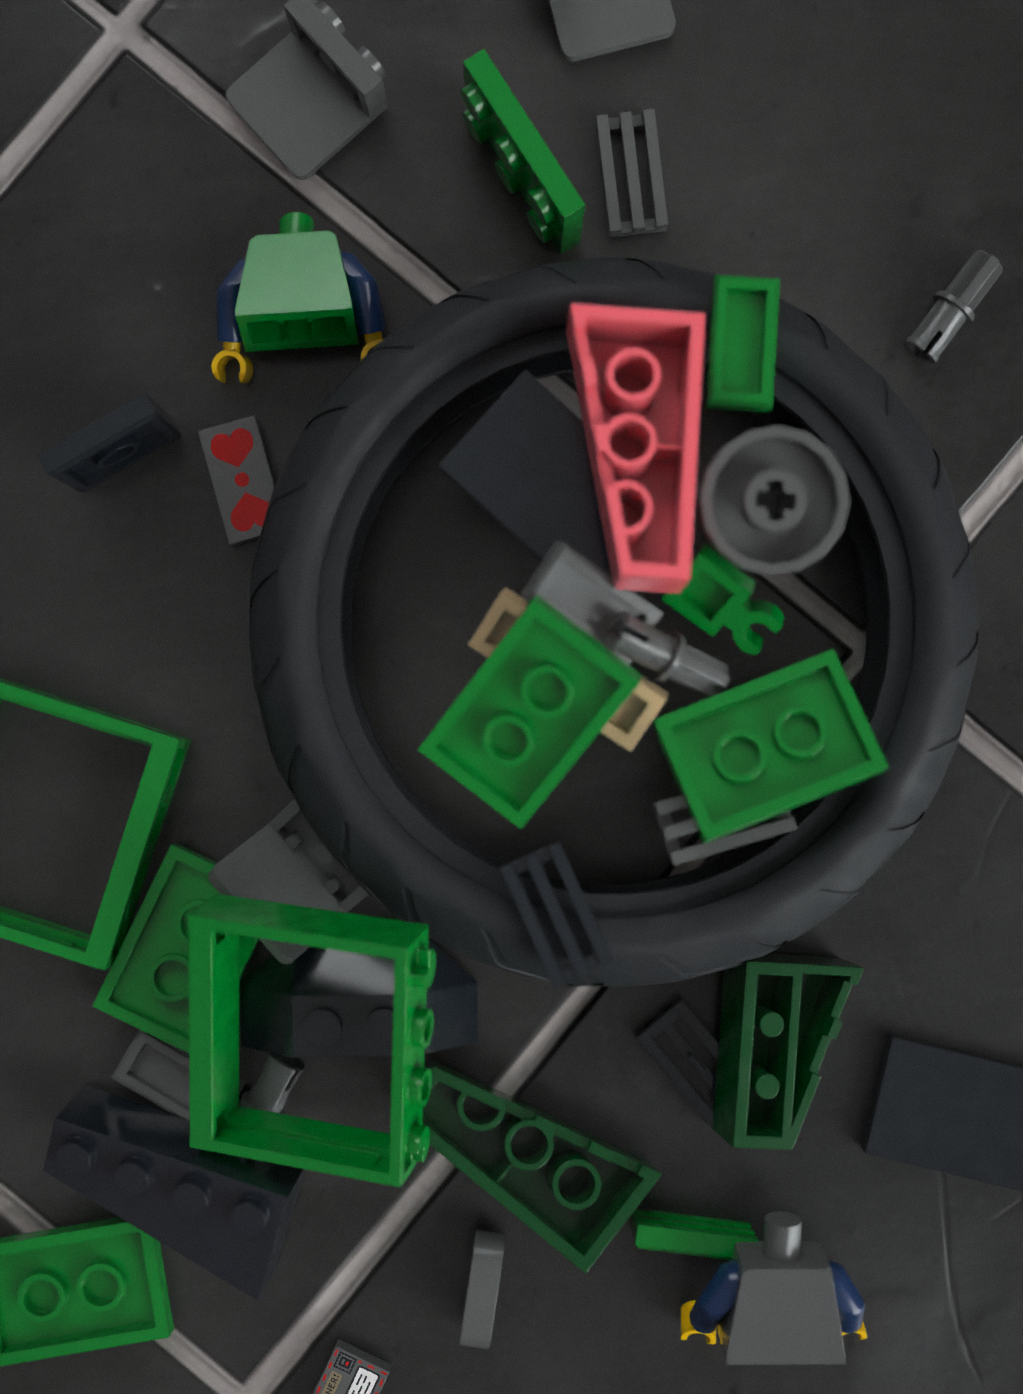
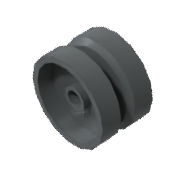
M778 425L749 430L714 454L700 473L695 492L694 510L697 529L708 547L740 570L762 575H776L800 571L827 554L843 532L850 500L846 474L832 450L808 432ZM771 491L778 499V508L772 515L768 516L767 508L756 506L755 499L758 494Z

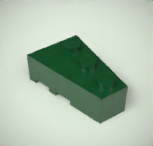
M768 953L761 958L753 961L746 960L745 964L724 970L712 1129L733 1148L793 1150L821 1080L818 1071L831 1038L837 1039L843 1024L839 1020L852 985L858 986L864 967L839 957Z

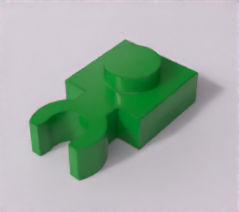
M704 543L691 558L690 581L680 594L663 593L661 600L712 637L723 625L727 626L733 631V638L737 646L744 652L754 656L761 651L764 639L758 633H755L749 625L762 623L777 633L782 628L784 620L782 611L776 605L768 601H752L748 597L753 592L755 581Z

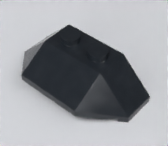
M428 937V949H433L436 954V967L432 983L427 988L426 1009L433 1010L434 1027L430 1043L425 1048V1054L478 1043V982ZM312 946L307 948L290 964H283L272 955L241 987L242 1047L289 1057L392 1056L395 959Z

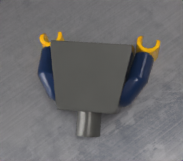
M784 1211L771 1212L764 1216V1241L736 1243L732 1260L719 1266L697 1300L688 1301L682 1305L681 1340H687V1337L691 1334L701 1333L705 1335L706 1344L714 1345L716 1343V1328L718 1327L726 1365L845 1364L846 1355L842 1336L848 1333H857L859 1340L867 1339L868 1337L863 1322L865 1301L844 1267L837 1262L827 1259L821 1243L801 1241V1218L798 1215Z

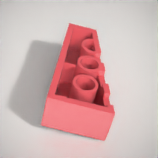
M570 303L566 334L615 590L680 594L690 581L705 313Z

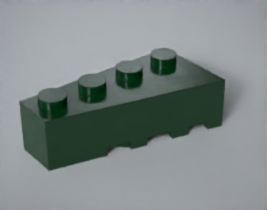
M431 1059L425 1066V1068H430L432 1071V1086L429 1099L423 1107L422 1125L428 1126L430 1129L429 1145L586 1274L659 1180L662 1173L649 1161Z

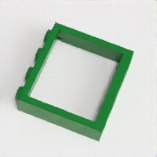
M0 678V704L3 699L151 747L91 935L0 906V938L106 971L111 968L131 927L191 739Z
M217 893L189 914L190 1147L401 1188L417 1162L424 1163L430 1143V1129L428 1126L422 1125L423 1107L429 1099L432 1086V1071L430 1068L424 1067L425 1048L430 1043L434 1027L433 1010L426 1009L427 988L432 983L436 967L435 951L428 949L429 925ZM239 935L395 959L390 1133L239 1106Z

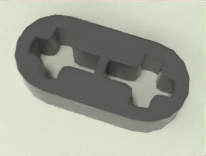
M480 1229L475 1231L459 1345L483 1349L490 1348L504 1256L505 1233Z

